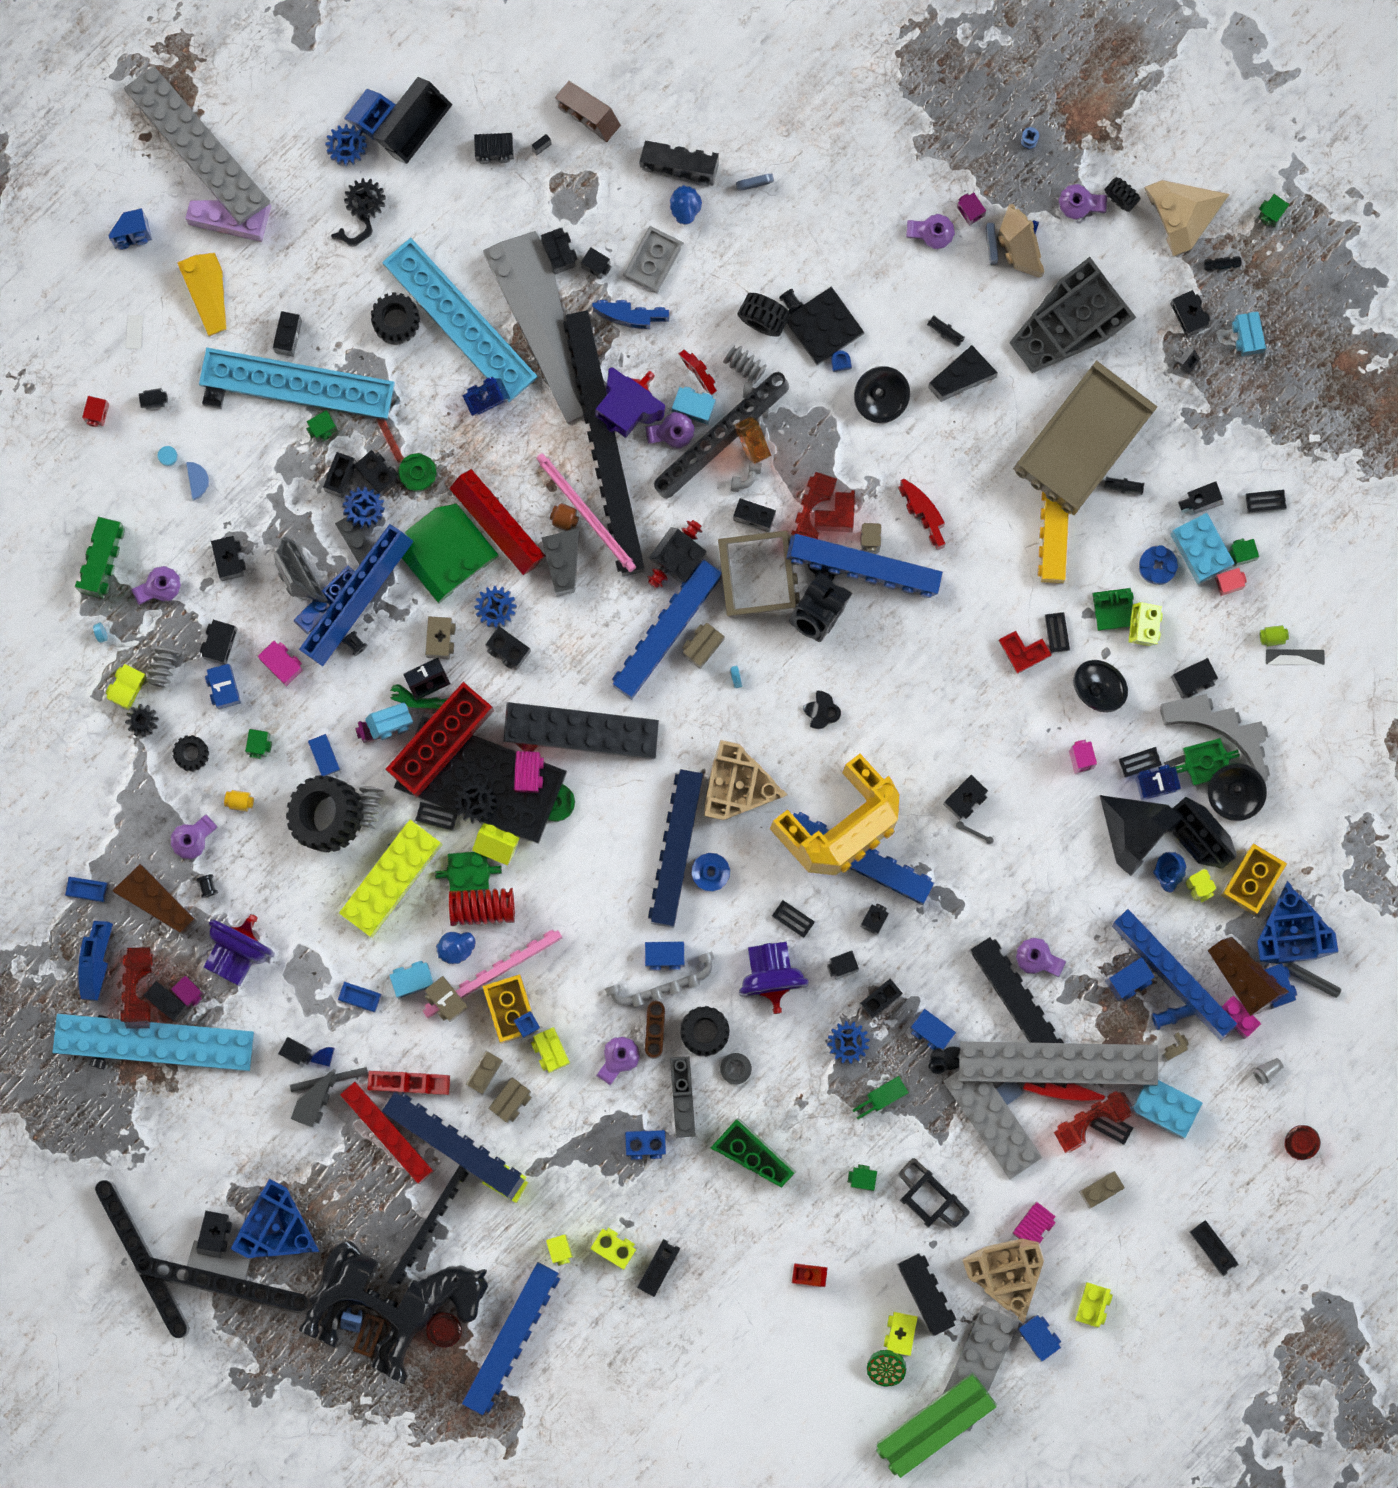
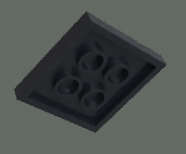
M832 286L792 312L787 321V325L817 366L864 334V331Z

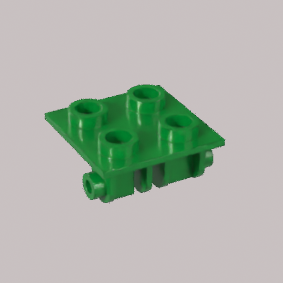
M1131 588L1092 593L1098 631L1130 627L1134 600Z

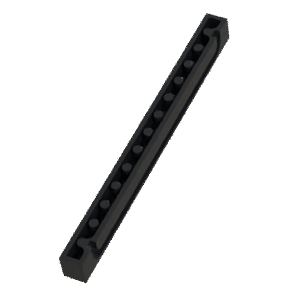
M586 310L565 315L566 321H563L565 333L569 332L570 339L567 340L569 351L573 350L574 353L571 362L573 369H577L578 372L575 380L577 388L581 387L582 390L579 398L581 406L585 405L586 413H583L585 424L590 426V431H587L589 443L593 442L594 449L591 450L593 461H597L599 467L595 468L597 480L601 479L602 486L599 487L601 498L605 497L607 505H603L605 517H610L611 523L607 524L608 531L611 535L613 534L616 542L633 560L632 562L636 566L632 572H629L617 560L615 561L617 571L622 572V577L645 572L615 431L613 433L610 432L606 424L595 416L596 408L607 395L589 313Z

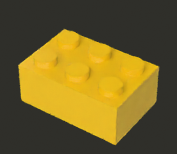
M1253 843L1247 850L1221 896L1255 916L1258 914L1287 863Z
M519 974L482 986L499 1042L503 1044L522 1038L514 1020L530 1011L532 1012L521 975Z

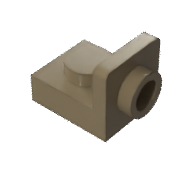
M1179 1032L1174 1035L1179 1046L1172 1044L1165 1048L1166 1053L1162 1055L1165 1062L1188 1050L1187 1046L1189 1043L1186 1037L1180 1035Z

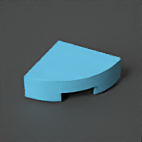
M738 665L730 668L735 688H740L742 683Z

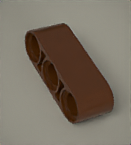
M660 1001L651 1002L647 1008L645 1052L652 1059L659 1058L663 1052L665 1007ZM659 1005L662 1008V1012L659 1015H653L650 1011L652 1006ZM652 1025L660 1026L661 1031L658 1035L650 1033L649 1029ZM652 1044H656L660 1048L656 1055H652L648 1051L649 1046Z

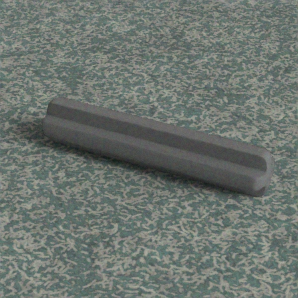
M1293 962L1288 965L1287 968L1291 975L1335 998L1340 995L1342 990L1340 987Z

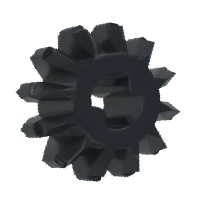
M139 704L138 710L132 707L131 710L134 713L126 714L131 718L125 721L127 725H130L128 730L130 732L134 731L135 736H138L141 732V736L146 737V731L152 735L151 727L158 728L153 723L159 721L158 717H153L156 711H150L149 705L143 709V705ZM140 717L146 719L143 725L138 722V719L141 720Z

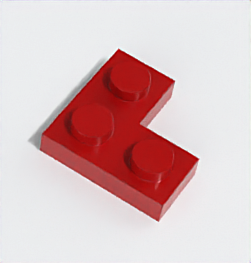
M685 349L678 353L685 366L695 374L703 389L710 395L717 392L713 385L716 383L710 374L705 372L707 370L705 364L698 360L693 353L689 354Z
M1014 631L998 640L1017 674L1051 657V653L1043 639L1025 647L1017 631Z

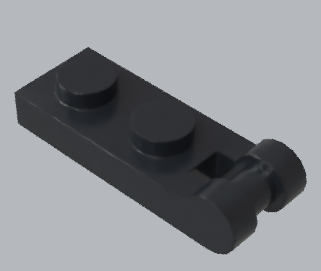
M1206 1220L1189 1232L1223 1277L1228 1274L1227 1271L1239 1265ZM1225 1256L1227 1262L1222 1265L1219 1260Z
M665 1239L662 1240L637 1287L653 1297L658 1292L681 1249L678 1246L674 1247L668 1244L669 1241ZM663 1251L671 1254L668 1259L661 1256Z

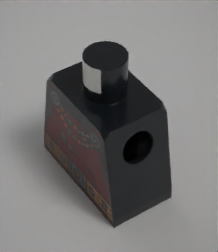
M1217 481L1189 491L1187 493L1189 498L1178 502L1182 513L1193 509L1194 514L1224 505ZM1197 498L1203 499L1201 503L1195 502Z

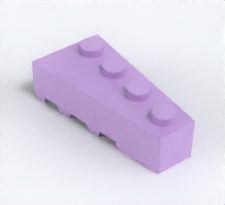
M218 200L190 201L185 219L188 225L262 242L271 204L239 225Z

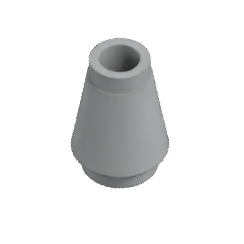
M1276 1058L1256 1067L1253 1074L1260 1084H1268L1284 1066Z

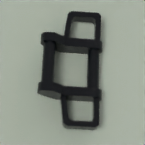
M912 1158L899 1172V1177L910 1188L900 1201L903 1204L906 1203L925 1222L924 1225L927 1228L939 1217L952 1228H956L969 1215V1210L957 1199V1196L944 1188L932 1176L933 1173L927 1170L915 1158ZM910 1165H915L924 1174L915 1185L905 1175V1171ZM926 1181L946 1199L931 1217L911 1198ZM952 1203L963 1212V1216L957 1222L952 1221L943 1213Z

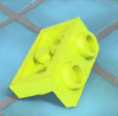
M1086 1282L1075 1321L1097 1328L1100 1327V1324L1104 1325L1107 1313H1104L1106 1305L1110 1306L1113 1294H1110L1111 1289Z

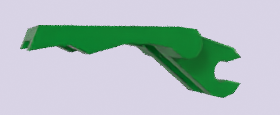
M400 684L393 685L390 690L399 693L391 694L392 697L390 698L392 700L405 703L411 708L439 709L448 699L433 697L415 700L413 694Z
M898 1076L868 1093L867 1097L869 1100L852 1111L855 1112L871 1102L873 1108L859 1115L857 1119H860L874 1110L876 1112L909 1092Z

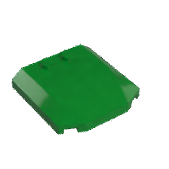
M457 503L433 509L404 533L413 540V543L402 559L438 604L481 568H485L499 557L498 553Z

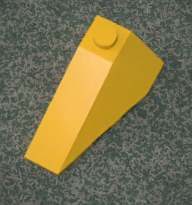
M216 254L194 255L177 262L208 336L226 330L223 271Z

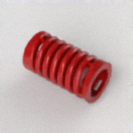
M505 888L500 890V903L497 889L492 890V899L491 891L489 889L485 890V903L483 890L477 891V900L475 890H471L470 904L468 891L464 890L462 892V906L461 891H449L450 925L457 926L458 921L462 926L466 925V923L473 925L474 922L476 925H480L481 922L485 925L489 922L495 924L496 921L502 924L504 920L506 923H515L513 888H510L509 892H506ZM506 898H509L508 907L506 904Z

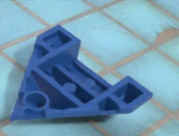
M1287 881L1257 941L1260 961L1274 964L1317 960L1338 953L1334 930L1327 926L1322 917Z
M270 1178L259 1194L230 1248L246 1258L320 1252L288 1189Z

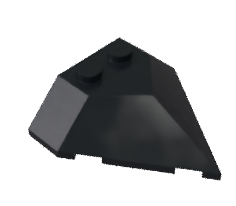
M1100 795L1116 863L1132 876L1143 864L1144 861L1142 859L1166 832H1171L1183 817L1166 804Z

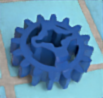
M345 124L343 129L338 125V131L332 129L333 135H327V139L330 142L325 143L326 147L329 148L326 151L328 155H331V160L337 159L338 165L344 162L345 166L348 165V162L355 165L354 160L356 159L361 161L360 155L366 154L363 148H367V143L364 142L366 137L361 136L362 131H356L354 125L349 129L348 124ZM336 140L338 145L335 147L336 149L334 150V143ZM357 141H359V146L356 150L355 145L357 144Z
M357 487L356 492L350 490L349 496H345V502L342 505V508L345 509L343 515H348L346 521L352 520L353 526L358 523L360 524V529L363 528V525L370 528L371 523L377 525V519H382L383 515L381 513H384L385 510L382 507L384 500H379L380 494L374 495V489L369 492L367 487H364L363 491Z
M494 586L491 591L487 587V593L480 592L482 598H476V602L479 603V605L474 606L475 610H479L476 616H482L480 621L481 623L487 621V627L494 624L495 628H498L500 623L505 627L506 620L511 622L510 615H516L512 611V609L517 608L516 604H512L515 598H509L511 592L507 591L504 593V587L497 590V587ZM494 595H500L504 598L499 599L496 598ZM488 598L489 601L483 608L484 601ZM492 600H494V603H496V605L498 606L499 614L497 613V611H495V609H492ZM509 606L507 613L503 616L504 609ZM493 615V616H495L497 619H491V618H489V617H487V616Z
M845 1021L843 1027L838 1023V1030L831 1029L834 1035H828V1039L832 1040V1042L828 1043L827 1046L833 1048L829 1053L836 1054L835 1060L839 1057L842 1058L843 1064L846 1059L850 1064H852L854 1058L859 1062V1055L863 1057L866 1055L863 1050H869L865 1043L869 1042L870 1039L864 1037L867 1031L861 1032L862 1025L856 1028L855 1022L849 1026L848 1022ZM848 1029L853 1030L851 1034H844L841 1032L843 1030ZM858 1035L861 1037V1047L857 1044L856 1038ZM836 1038L840 1041L841 1046L838 1050L835 1045ZM843 1038L847 1040L852 1038L853 1046L845 1047ZM846 1051H853L854 1053H856L851 1056L844 1055Z

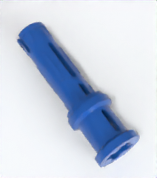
M1187 1005L1175 1009L1170 1007L1167 1008V1011L1151 1014L1156 1030H1160L1162 1026L1168 1024L1175 1025L1178 1023V1020L1195 1015Z

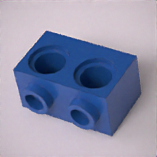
M665 1130L625 1132L626 1156H630L631 1160H640L642 1156L650 1155V1159H662V1155H666ZM654 1139H658L662 1144L661 1148L656 1151L650 1148V1143ZM639 1140L642 1147L639 1151H633L630 1148L632 1141Z

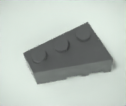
M579 528L541 537L556 597L575 592Z

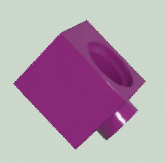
M974 192L970 195L968 193L964 194L958 199L957 209L969 226L986 215V209Z
M184 976L171 988L188 1007H195L202 1000L203 992L187 976Z

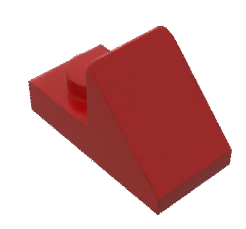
M794 1263L792 1283L825 1287L828 1267Z

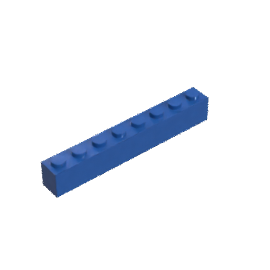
M389 524L299 650L323 667L411 546L413 540Z
M799 534L791 536L786 559L792 560L791 563L796 565H803L804 563L810 565L812 569H828V572L831 574L839 575L843 573L847 574V577L851 579L863 578L865 582L870 584L883 583V586L886 588H902V591L905 593L918 592L920 596L925 598H931L938 594L943 571Z
M705 560L701 564L698 563L690 579L681 584L682 590L679 594L675 593L670 599L669 603L671 605L668 609L661 611L658 616L660 620L657 624H652L647 630L646 634L648 636L644 641L641 639L636 645L635 649L637 651L633 656L629 655L623 664L625 665L624 669L621 672L617 671L612 678L614 688L631 700L635 697L722 578L721 571Z
M802 812L793 814L811 836L818 830L823 835L829 831L826 829V824L820 821L814 823L809 820L810 817ZM869 849L860 861L857 862L855 860L851 863L852 866L849 869L921 905H924L934 885V882L931 881L932 878L922 873L920 876L914 873V869L904 864L902 867L896 864L897 860L894 858L880 856V852L876 849Z
M1129 909L1114 921L1112 927L1144 959L1153 971L1220 1041L1236 1027L1237 1023Z
M537 1262L463 1400V1405L481 1415H484L485 1412H490L494 1405V1402L491 1400L495 1394L499 1395L504 1386L501 1384L504 1376L509 1377L513 1369L510 1366L513 1359L517 1360L523 1350L520 1348L522 1342H527L532 1333L529 1330L533 1323L537 1324L541 1317V1313H539L542 1305L546 1307L551 1298L548 1293L551 1288H556L561 1279L558 1277V1272Z

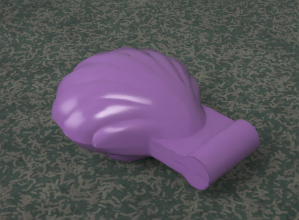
M1080 184L1069 185L1061 192L1059 198L1060 209L1065 216L1076 220L1083 218L1089 212L1106 213L1107 195L1091 194Z
M941 214L931 215L925 221H907L906 238L922 239L933 249L946 247L952 242L955 235L953 223L947 216Z
M677 412L667 415L662 424L645 427L648 444L665 441L670 446L676 448L688 445L694 437L695 430L691 419L684 413Z
M167 566L154 568L149 573L146 583L132 589L138 605H142L153 598L160 601H171L179 593L181 586L180 577L173 569Z
M206 814L194 825L182 824V826H177L171 834V846L174 853L181 858L188 859L200 856L205 849V838L218 828L217 825Z
M1033 937L1025 940L1017 949L1016 959L1018 965L1024 972L1029 974H1035L1044 970L1059 977L1066 963L1065 960L1052 955L1048 944L1040 938Z
M625 1037L611 1039L605 1045L604 1055L606 1062L596 1076L611 1085L620 1072L635 1068L640 1054L638 1046L634 1041Z

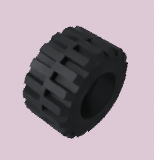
M392 292L390 296L387 293L384 294L383 299L381 297L377 299L378 303H374L373 310H371V323L379 338H382L386 343L390 341L391 344H395V342L403 344V340L408 342L410 336L414 337L416 335L415 331L420 327V317L416 304L412 302L409 296L405 297L403 293L397 295L396 292ZM392 310H401L406 313L407 317L402 325L390 327L384 322L385 316Z
M751 292L747 294L737 313L738 317L749 327L774 337L781 335L790 317L789 311L777 301L765 295Z
M700 1006L689 1011L681 1023L680 1030L681 1039L685 1047L690 1052L705 1057L715 1055L721 1051L728 1042L730 1032L729 1024L724 1014L716 1008L709 1006ZM709 1020L714 1023L717 1034L711 1042L702 1043L694 1037L693 1029L697 1022Z

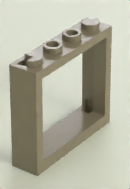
M789 531L718 539L728 617L795 609L800 601V594L795 590V585L798 584L797 573H793V565L796 564L791 563L792 560L786 559L792 534L789 535ZM782 537L790 602L736 609L728 544Z

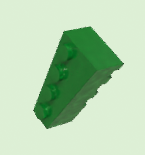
M102 517L97 518L91 536L93 545L87 548L85 554L87 563L81 566V581H76L75 588L81 594L100 599L104 598V594H108L110 587L108 583L109 576H113L115 565H113L114 558L118 557L120 547H118L119 540L123 539L125 528H123L121 522Z
M739 1118L710 1147L712 1150L719 1152L781 1188L796 1173L784 1159Z

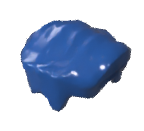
M682 185V187H678L673 192L670 198V209L678 223L684 225L692 223L697 213L701 210L702 200L695 188Z
M1165 852L1159 856L1153 873L1160 882L1161 887L1166 892L1172 893L1177 888V885L1182 882L1186 875L1185 870L1187 867L1184 858L1180 854Z
M448 932L441 937L436 945L438 958L448 964H460L471 955L476 941L469 932L462 934Z

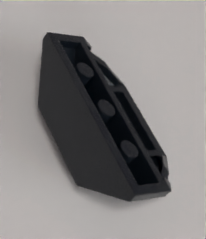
M1185 797L1173 807L1183 817L1173 829V835L1198 864L1223 869L1237 857L1231 836L1205 806Z

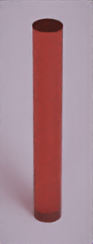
M376 418L396 461L403 460L401 451L386 421Z

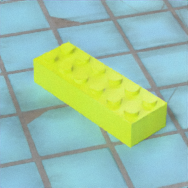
M409 819L339 914L373 938L443 844Z

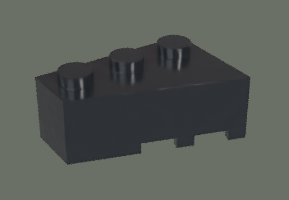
M971 345L929 382L928 388L942 402L963 393V391L997 378L998 372Z

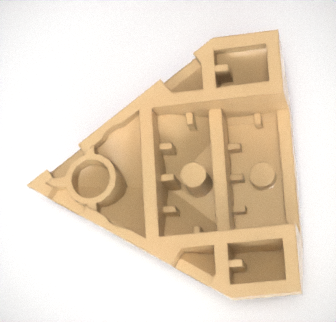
M1165 180L1144 187L1151 205L1155 204L1167 232L1166 241L1173 257L1190 251L1230 195Z
M1010 204L999 229L998 243L1001 248H1005L1006 260L1009 265H1013L1014 269L1038 278L1043 277L1045 271L1040 261L1041 254L1037 237L1033 230L1034 224L1031 220H1028L1025 214L1019 209H1015L1013 204Z
M720 740L712 763L705 796L704 816L725 820L788 795L748 755L740 744Z
M1022 1238L986 1246L965 1257L963 1263L968 1278L972 1282L978 1283L985 1289L984 1291L1005 1309L1012 1311L1024 1323L1044 1263L1039 1242Z

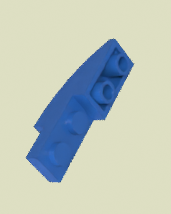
M598 300L597 303H592L593 312L599 316L630 328L650 329V322H669V310H665L664 307H655L654 310L636 307L635 310H631V302H627V300H616V303Z
M348 565L322 590L328 601L325 603L312 601L294 619V623L308 635L355 571Z
M94 921L90 936L83 937L78 968L79 990L82 1000L98 1001L108 965V963L103 961L113 926L108 921Z

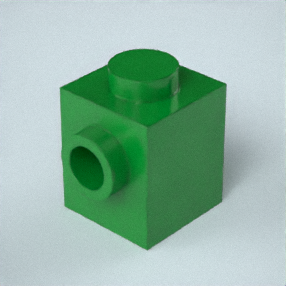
M1273 194L1269 201L1264 200L1259 207L1261 212L1258 217L1261 218V222L1265 225L1275 227L1290 204Z
M327 410L306 421L309 426L306 428L311 438L315 437L317 441H326L332 437V433L338 431Z
M1244 538L1235 540L1229 548L1230 551H1228L1235 563L1234 566L1257 561L1259 558L1254 539L1247 541Z
M249 729L245 752L250 755V758L261 759V757H267V752H271L272 741H269L271 735L269 732Z
M858 1164V1168L854 1167L853 1171H849L847 1183H851V1188L874 1191L877 1171L869 1170L870 1166Z

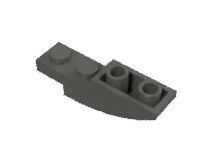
M690 1056L670 1058L676 1138L696 1137Z

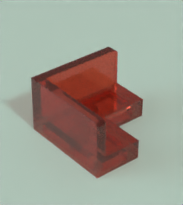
M851 490V493L835 492L834 511L815 510L814 530L853 532L855 490Z

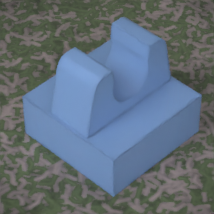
M347 1308L346 1312H343L340 1328L359 1333L362 1327V1311L359 1310L358 1314L354 1315L351 1314V1308Z

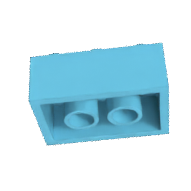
M1208 513L1174 529L1170 534L1197 585L1232 568L1235 564Z
M1158 1080V1085L1142 1086L1130 1112L1184 1139L1203 1102Z

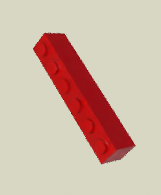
M472 469L459 475L449 488L522 575L535 569L546 555Z
M352 1083L340 1094L418 1184H421L434 1172L358 1083Z

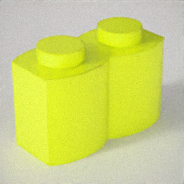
M124 664L123 667L117 669L115 673L116 681L108 686L105 694H107L106 698L109 701L129 711L147 676Z

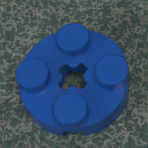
M1162 545L1148 548L1142 554L1139 561L1140 575L1146 582L1151 584L1163 585L1173 579L1178 569L1175 554ZM1154 561L1162 562L1163 569H1154Z

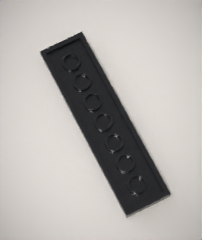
M507 702L503 742L655 759L659 720Z

